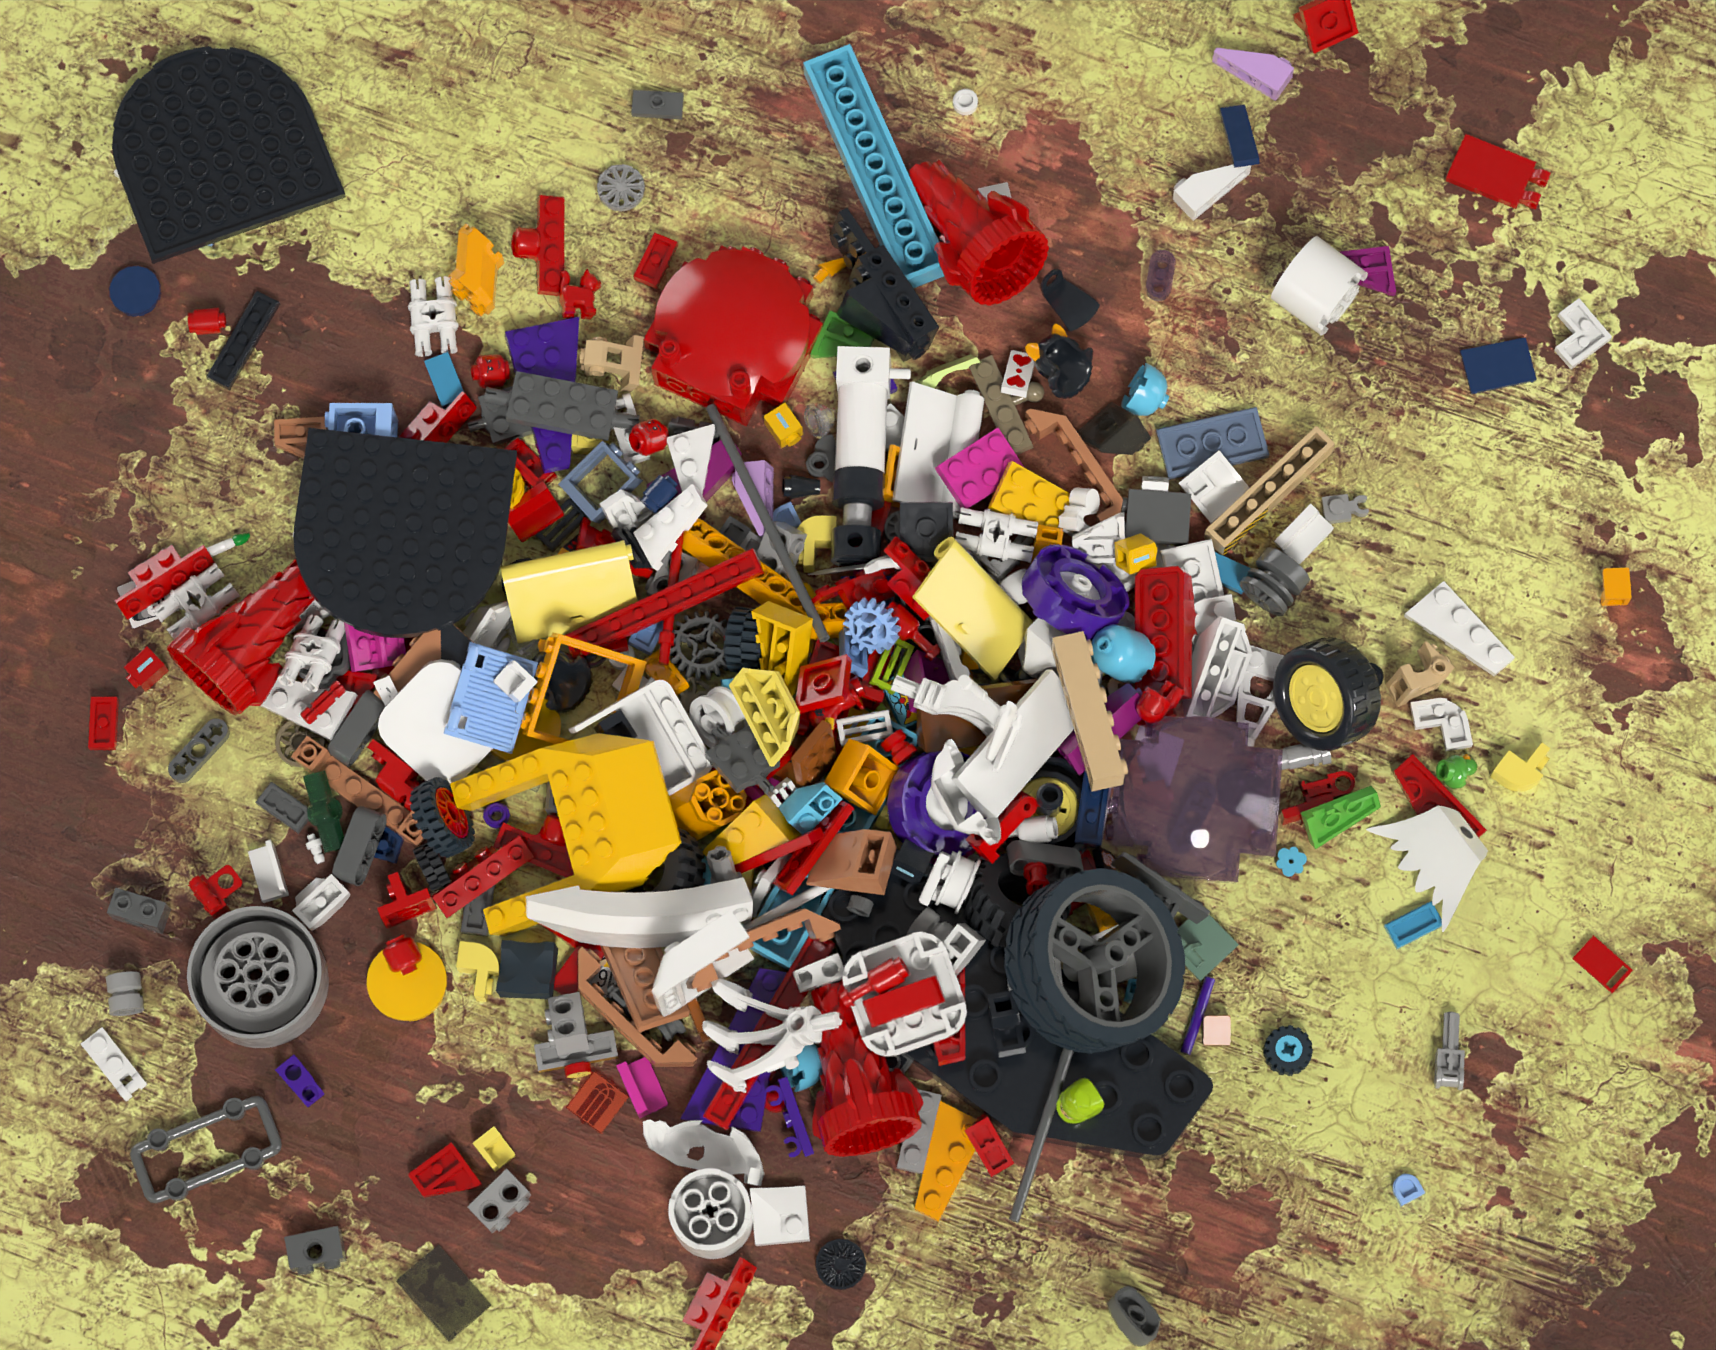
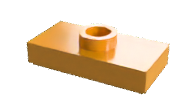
M659 649L643 660L647 662L644 671L649 678L652 677L655 681L664 680L668 682L677 696L690 686L670 659L669 665L658 664Z

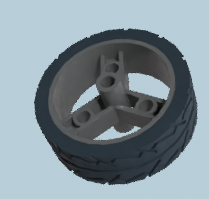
M1099 868L1081 871L1036 890L1022 903V909L1019 907L1010 923L1006 938L1005 970L1009 987L1013 990L1011 993L1019 1011L1029 1024L1036 1028V1031L1049 1042L1074 1052L1090 1054L1107 1051L1151 1035L1168 1020L1169 1014L1172 1015L1180 1000L1184 985L1185 953L1182 939L1177 933L1179 930L1171 912L1157 895H1154V892L1140 880L1123 872ZM1072 901L1085 902L1109 914L1119 925L1099 940H1095L1061 919L1060 916ZM1134 953L1137 968L1136 988L1130 1005L1120 1017L1115 968L1123 966L1127 962L1128 956ZM1053 956L1063 962L1065 976L1073 982H1079L1081 1008L1068 996L1062 986L1055 969Z

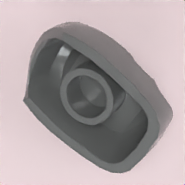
M1125 1286L1107 1302L1108 1311L1114 1322L1132 1345L1138 1347L1150 1344L1157 1336L1161 1318L1152 1305L1136 1289Z

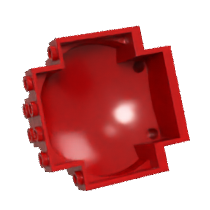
M721 245L719 250L711 252L706 260L696 258L690 262L684 261L681 268L672 276L663 289L657 303L655 318L643 339L645 348L658 354L651 367L654 385L704 408L715 404L720 415L746 427L760 400L776 408L783 403L787 404L811 357L810 353L823 328L821 320L817 316L809 314L808 306L814 296L813 286L802 277L794 278L790 274L789 266H787L785 261L779 258L771 259L764 256L762 251L754 247L749 249L743 246L739 250L732 246L727 248Z

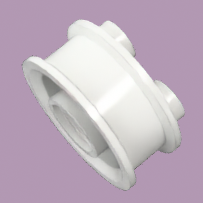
M953 851L931 899L936 902L935 905L939 903L945 904L955 909V914H958L976 877L975 874L981 860L974 862L961 856V851L958 853Z

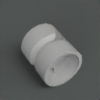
M927 907L911 925L907 935L925 932L933 934L944 942L955 927L947 922L940 923V915Z
M119 972L106 977L107 992L112 995L108 999L110 1015L128 1016L144 1011L143 996L138 994V991L142 989L139 972Z

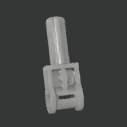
M1444 1013L1442 1049H1437L1435 1059V1089L1443 1086L1456 1087L1457 1090H1463L1465 1050H1458L1459 1013Z

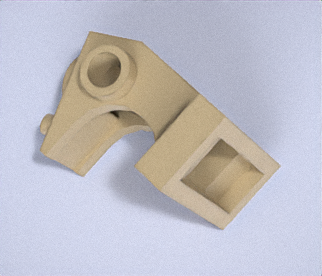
M633 335L626 342V345L608 342L603 337H594L592 340H586V348H581L580 351L581 371H585L586 377L591 375L603 376L604 372L617 374L622 378L621 391L631 393L639 386L644 337ZM607 352L620 355V364L607 362Z
M1426 641L1417 650L1424 665V672H1414L1409 663L1401 666L1386 683L1397 707L1407 704L1410 699L1437 689L1455 668L1448 657L1436 650L1437 646L1435 644L1430 645Z

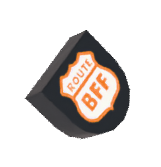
M1096 847L1092 850L1096 869L1102 868L1119 871L1111 865L1116 857L1110 851L1102 847Z

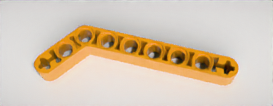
M697 519L689 531H683V549L709 568L746 551L701 519ZM761 561L764 574L736 586L761 605L770 601L807 616L792 583ZM818 603L814 605L829 634V639L839 638L840 631L846 627L843 625V622L847 619L845 616L847 609L844 603ZM812 626L810 639L817 640L818 636Z

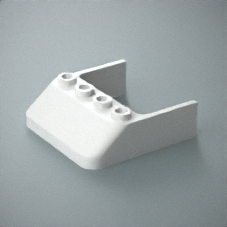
M664 680L651 682L568 729L571 734L576 733L607 714L621 709L637 733V739L654 741L669 796L706 775L712 768L711 763L705 757V752L708 751L673 688Z
M732 910L683 942L679 943L676 941L665 948L666 954L662 958L652 988L657 1008L664 1017L672 1014L708 990L697 992L696 988L688 989L686 982L689 977L710 963H713L718 979H725L754 960L748 949L740 952L738 948L733 949L750 937ZM727 952L729 953V957L714 962Z

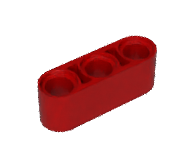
M935 975L869 998L862 1003L870 1026L873 1028L939 1005L946 1000L938 977Z

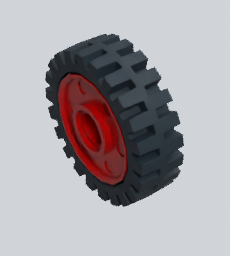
M435 777L420 784L411 791L410 802L412 804L410 808L414 812L412 814L413 819L418 822L416 826L418 830L421 829V836L423 839L427 838V844L430 848L433 847L435 853L449 858L473 845L475 829L471 827L474 825L473 820L469 819L471 814L469 810L456 807L452 789L447 780Z

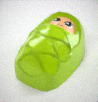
M1081 1078L1071 1084L1061 1093L1057 1101L1059 1116L1068 1123L1086 1121L1099 1114L1104 1107L1101 1096L1087 1078Z

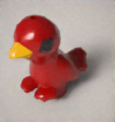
M857 676L849 680L847 702L810 711L809 721L814 728L824 720L831 724L832 730H834V722L842 711L855 705L861 710L865 708L860 697L866 695V692Z

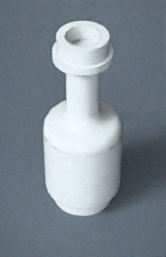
M1048 815L1025 818L1008 838L1018 837L1019 840L1034 843L1051 842L1052 839L1058 837L1057 820L1055 817H1049Z

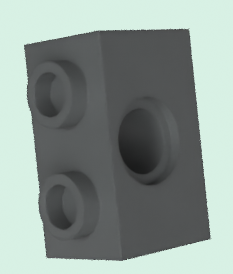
M115 888L107 910V914L113 920L163 934L171 912V908L165 902Z
M338 1226L284 1237L289 1268L291 1271L297 1272L298 1275L313 1273L314 1268L324 1266L325 1270L341 1267L340 1263L347 1261L342 1230ZM316 1245L322 1246V1255L316 1259L311 1258V1248Z

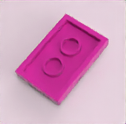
M996 428L935 467V470L960 508L968 509L996 491L1009 462L1013 461L1022 467L1024 466L1000 429Z

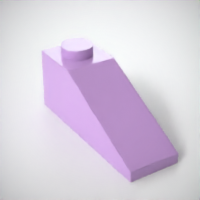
M1216 48L1213 53V63L1274 101L1278 99L1293 76L1294 67H1292L1291 63L1284 58H1278L1272 54Z
M765 460L744 462L773 521L774 468ZM735 469V472L732 474L733 485L758 535L763 538L765 528Z

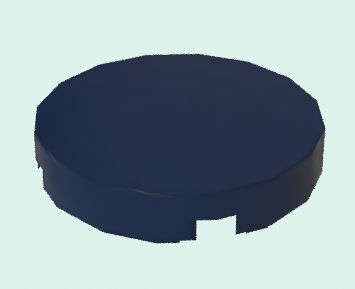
M140 266L127 267L119 271L112 279L109 287L110 298L115 308L131 317L143 316L151 312L161 297V285L155 274L149 269Z

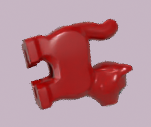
M586 269L580 279V287L569 285L570 274L568 271L563 270L561 272L562 280L560 282L559 295L562 317L574 318L575 308L581 310V319H592L596 315V308H594L595 292L601 288V280L597 279L594 274L589 273V270Z

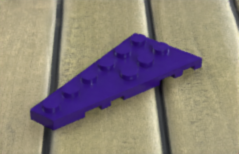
M579 317L505 331L504 336L515 374L518 371L575 382ZM531 427L544 474L569 469L572 434Z
M760 968L749 988V991L753 994L751 998L769 1004L787 973ZM748 1005L745 1012L740 1010L736 1012L728 1029L735 1030L738 1033L753 1032L764 1011ZM739 1044L738 1055L730 1053L719 1045L711 1061L731 1069L745 1044ZM708 1067L681 1120H702L701 1123L716 1125L704 1118L703 1115L723 1080L713 1074ZM766 1071L759 1075L730 1124V1128L761 1132L767 1098L765 1089L769 1086L771 1072L768 1073Z

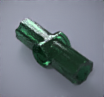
M324 770L303 776L310 800L307 816L311 824L318 828L324 853L339 850L344 840L339 821L342 817L343 809L339 800L332 796L326 772Z

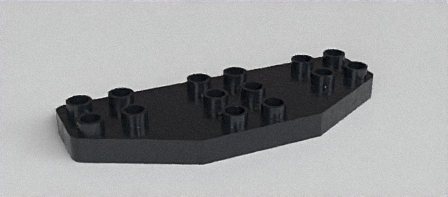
M898 849L896 850L894 860L899 852ZM890 873L884 895L835 889L822 912V917L840 925L841 929L834 932L835 937L832 940L836 944L841 958H843L846 948L854 942L866 941L876 947L907 936L911 925L927 907L940 915V923L947 922L954 927L959 923H966L972 928L970 920L967 919L964 901L958 914H955V909L945 904L939 903L935 905L936 902L930 900L929 905L926 906L920 903L919 898L928 879L922 877L919 885L916 886ZM827 891L822 894L820 898V903L822 902ZM852 895L862 896L873 902V907L868 917L854 914L847 909ZM985 939L984 944L965 966V1002L967 1009L965 1019V1060L939 1066L933 1043L903 1054L910 1058L915 1066L980 1114L988 1116L991 1122L1010 1136L1034 1140L1063 1048L1049 1042L1038 1033L1036 1028L1032 1027L1019 1011L1026 1053L999 1058L992 1031L987 995L1008 991L1005 970V948L1000 946L997 948L991 945V941ZM865 944L852 946L848 950L845 960L851 959L853 955L860 951L862 952ZM1061 969L1063 987L1068 996L1078 1004L1080 998L1079 982L1069 980L1065 976L1063 969ZM1152 1034L1143 1039L1140 1038L1136 1042L1107 1051L1090 1054L1073 1052L1061 1093L1075 1081L1087 1078L1101 1096L1104 1107L1099 1114L1086 1121L1068 1123L1059 1116L1056 1105L1045 1142L1148 1160L1162 1159L1168 1155L1209 1099L1213 1090V1082L1207 1074Z

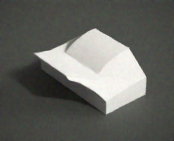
M332 874L327 879L315 878L295 897L296 907L292 911L313 931L334 915L351 894Z

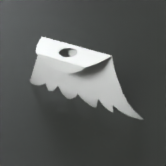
M1439 805L1407 820L1366 829L1383 837L1397 839L1398 841L1391 846L1392 850H1408L1398 869L1404 871L1420 870L1415 885L1416 892H1422L1435 886L1432 905L1435 906L1443 899L1442 932H1444L1475 870L1488 853L1487 848L1458 811Z

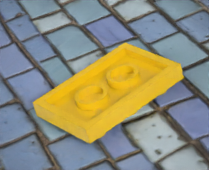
M1011 461L1005 469L988 508L997 513L1008 515L1013 513V515H1016L1015 518L1037 521L1038 525L1058 528L1059 516L1064 512V506L1070 505V493Z

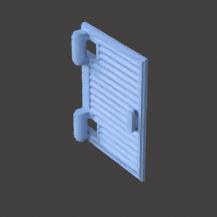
M469 642L468 654L462 666L449 711L451 712L448 724L445 725L443 734L512 754L530 691L521 701L515 703L493 683V680L513 660L534 678L538 662ZM478 654L484 656L481 668L475 667ZM461 716L467 717L464 730L458 728Z

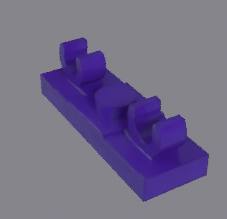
M788 1078L778 1079L780 1087L771 1085L765 1090L766 1092L775 1090L779 1094L776 1101L770 1102L771 1106H777L784 1100L787 1109L786 1112L782 1113L787 1128L793 1127L797 1137H787L783 1140L784 1144L789 1142L796 1143V1150L788 1155L789 1157H796L800 1154L801 1150L805 1157L812 1155L814 1151Z

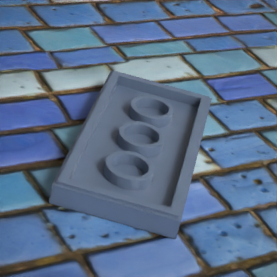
M1257 407L1156 429L1159 447L1169 480L1188 476L1218 451L1224 455L1232 466L1269 458V451Z

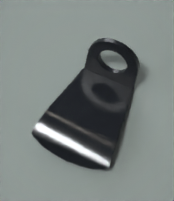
M1059 268L1050 271L1041 282L1040 287L1043 297L1063 321L1068 331L1076 330L1085 325L1100 307V304L1095 299L1064 279L1063 273ZM1053 275H1056L1054 281L1047 285L1048 280Z

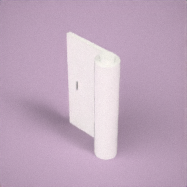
M913 381L910 382L893 501L953 502V518L959 519L961 508L935 470V467L979 440L984 398L980 396L978 391L966 390L965 393L956 396Z

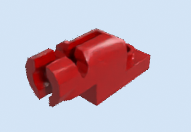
M372 739L367 748L374 752L371 756L383 765L386 763L376 778L378 786L398 803H404V807L411 812V791L420 785L415 780L419 774L381 741Z

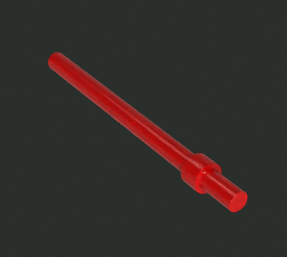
M683 532L675 542L678 545L671 552L667 587L679 582ZM675 615L663 620L662 632H659L658 644H660L658 664L669 665L671 646L674 645L675 634L673 633Z

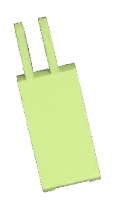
M970 354L927 371L926 375L916 381V383L935 389L942 377L948 373L968 369L970 365L981 362L977 357Z

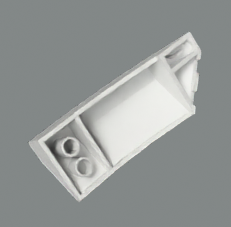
M744 877L694 888L663 892H601L580 890L579 886L526 896L527 918L581 943L621 948L668 947L676 941L681 943L730 910H732L741 925L744 926L751 921L753 900Z

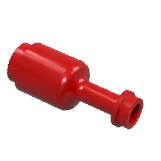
M892 601L886 609L893 608L892 617H899L895 624L901 627V630L897 633L900 636L899 639L901 641L913 640L926 653L924 657L932 661L941 652V649L938 647L939 645H932L919 633L918 627L920 622L901 604L897 605Z
M900 956L895 959L892 957L868 971L867 982L850 992L845 989L840 994V998L847 1008L856 1006V1000L871 991H876L880 995L905 982V978L910 976V972Z

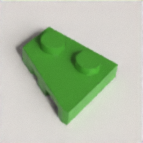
M829 311L810 356L812 358L837 357L838 346L871 347L874 338L839 318L837 313Z

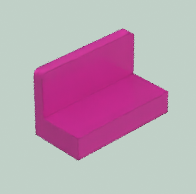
M645 1057L628 1065L626 1061L616 1065L639 1119L668 1106L654 1070Z

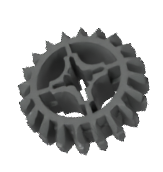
M695 611L694 619H690L688 615H685V624L677 621L676 627L679 630L673 629L675 639L674 645L671 646L670 656L674 657L671 659V662L674 665L679 664L677 669L680 673L686 670V678L692 677L693 673H695L696 681H700L701 675L705 674L707 681H710V673L713 672L717 677H720V668L725 671L729 669L725 660L724 647L723 650L719 649L712 642L715 631L724 641L728 621L723 619L718 623L719 615L716 613L710 619L708 611L704 612L703 617H699V613ZM704 628L700 634L694 635L690 633L693 630ZM682 642L687 643V646L693 650L691 661L681 652ZM706 642L707 648L703 647V650H698L697 644ZM707 657L715 659L710 663L701 664L702 660Z

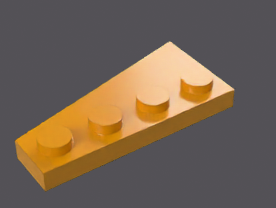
M942 1101L939 1103L914 1208L917 1212L937 1222L940 1221L976 1151L964 1131V1126L968 1123H974L977 1119Z

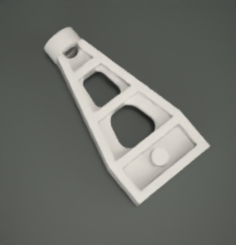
M1251 645L1252 656L1243 681L1238 687L1236 735L1232 743L1234 749L1244 753H1252L1255 740L1276 708L1273 690L1265 699L1252 696L1250 693V680L1256 676L1273 682L1277 666L1284 657V655ZM1247 703L1263 707V712L1257 723L1245 720L1244 714Z

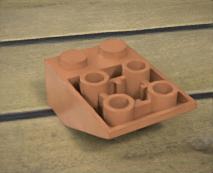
M863 829L836 834L810 870L806 884L884 895L897 850L891 832Z

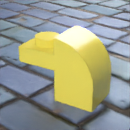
M813 516L804 520L798 526V530L807 534L804 549L799 555V564H803L805 573L814 572L815 548H831L832 530L837 527V516Z
M1541 743L1527 762L1509 750L1490 777L1512 791L1530 790L1544 776L1539 771L1550 760L1546 756L1550 748Z
M460 941L456 968L461 973L477 974L474 997L476 1001L487 1002L488 995H492L494 989V979H490V977H499L500 964L493 951L487 946L480 943Z

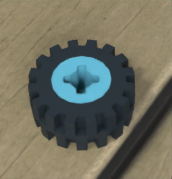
M1288 1025V1027L1280 1026L1278 1029L1273 1030L1266 1039L1263 1054L1266 1064L1271 1067L1273 1072L1276 1071L1282 1076L1283 1074L1292 1076L1293 1074H1299L1308 1066L1313 1054L1312 1041L1309 1040L1306 1032L1301 1031V1028H1294L1293 1025Z

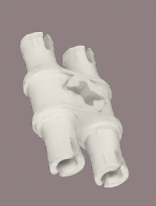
M444 276V287L441 277L435 279L437 299L427 301L426 281L424 279H418L419 289H417L416 279L409 282L411 302L408 305V309L411 313L412 325L410 331L415 337L416 356L423 357V346L425 356L432 354L430 333L440 332L441 353L448 352V344H450L451 354L458 351L455 334L459 327V324L456 322L455 311L457 302L452 298L450 278ZM436 313V319L431 320V314Z
M961 507L958 524L981 527L983 534L974 536L956 532L955 540L965 550L977 552L976 555L980 557L985 555L1000 558L1002 561L1011 558L1031 563L1034 546L1011 543L1009 535L1012 536L1013 533L1036 538L1038 522L1015 518L1016 515H1013V513L1008 515L992 512L990 509L982 512ZM996 527H998L999 537L994 542L993 533Z
M215 563L197 577L195 575L190 576V579L176 590L172 589L167 599L151 609L160 622H163L164 619L179 608L185 610V616L167 628L173 639L185 628L197 629L214 616H219L223 607L237 597H240L231 583L212 597L206 595L208 587L225 577ZM191 596L199 601L201 609L192 604Z
M313 614L307 616L301 632L295 634L294 642L289 652L285 654L286 663L278 676V681L286 686L289 680L288 686H293L300 669H307L309 671L302 682V686L309 691L314 686L312 691L316 692L324 675L331 671V664L336 654L341 650L339 643L345 633L344 622L340 620L336 626L337 620L335 619L332 620L325 637L317 636L320 627L323 625V620L315 615L312 621Z

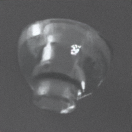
M821 403L808 404L804 411V421L808 431L819 439L829 434L834 427V423L837 422L836 409L833 407L829 408Z

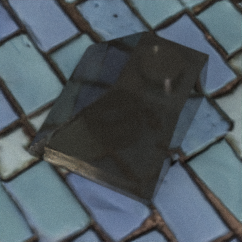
M1110 402L1077 431L1085 444L1101 453L1133 455L1141 450L1144 444L1151 439L1137 415L1113 402Z

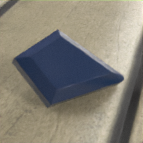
M386 826L374 858L397 864L404 839Z

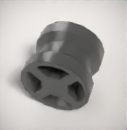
M680 1019L657 1026L668 1043L673 1040L674 1035L682 1034L686 1031Z

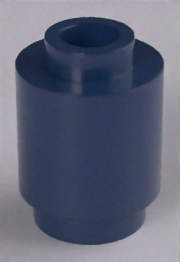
M667 474L664 477L658 475L642 493L644 496L640 501L656 514L678 493V490L675 488L678 484Z

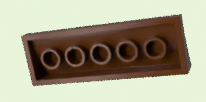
M1038 679L983 685L980 687L1000 707L1006 705L1008 701L1016 705ZM917 709V745L926 753L942 751L948 739H952L959 749L980 746L987 738L977 726L966 719L950 714L932 715Z

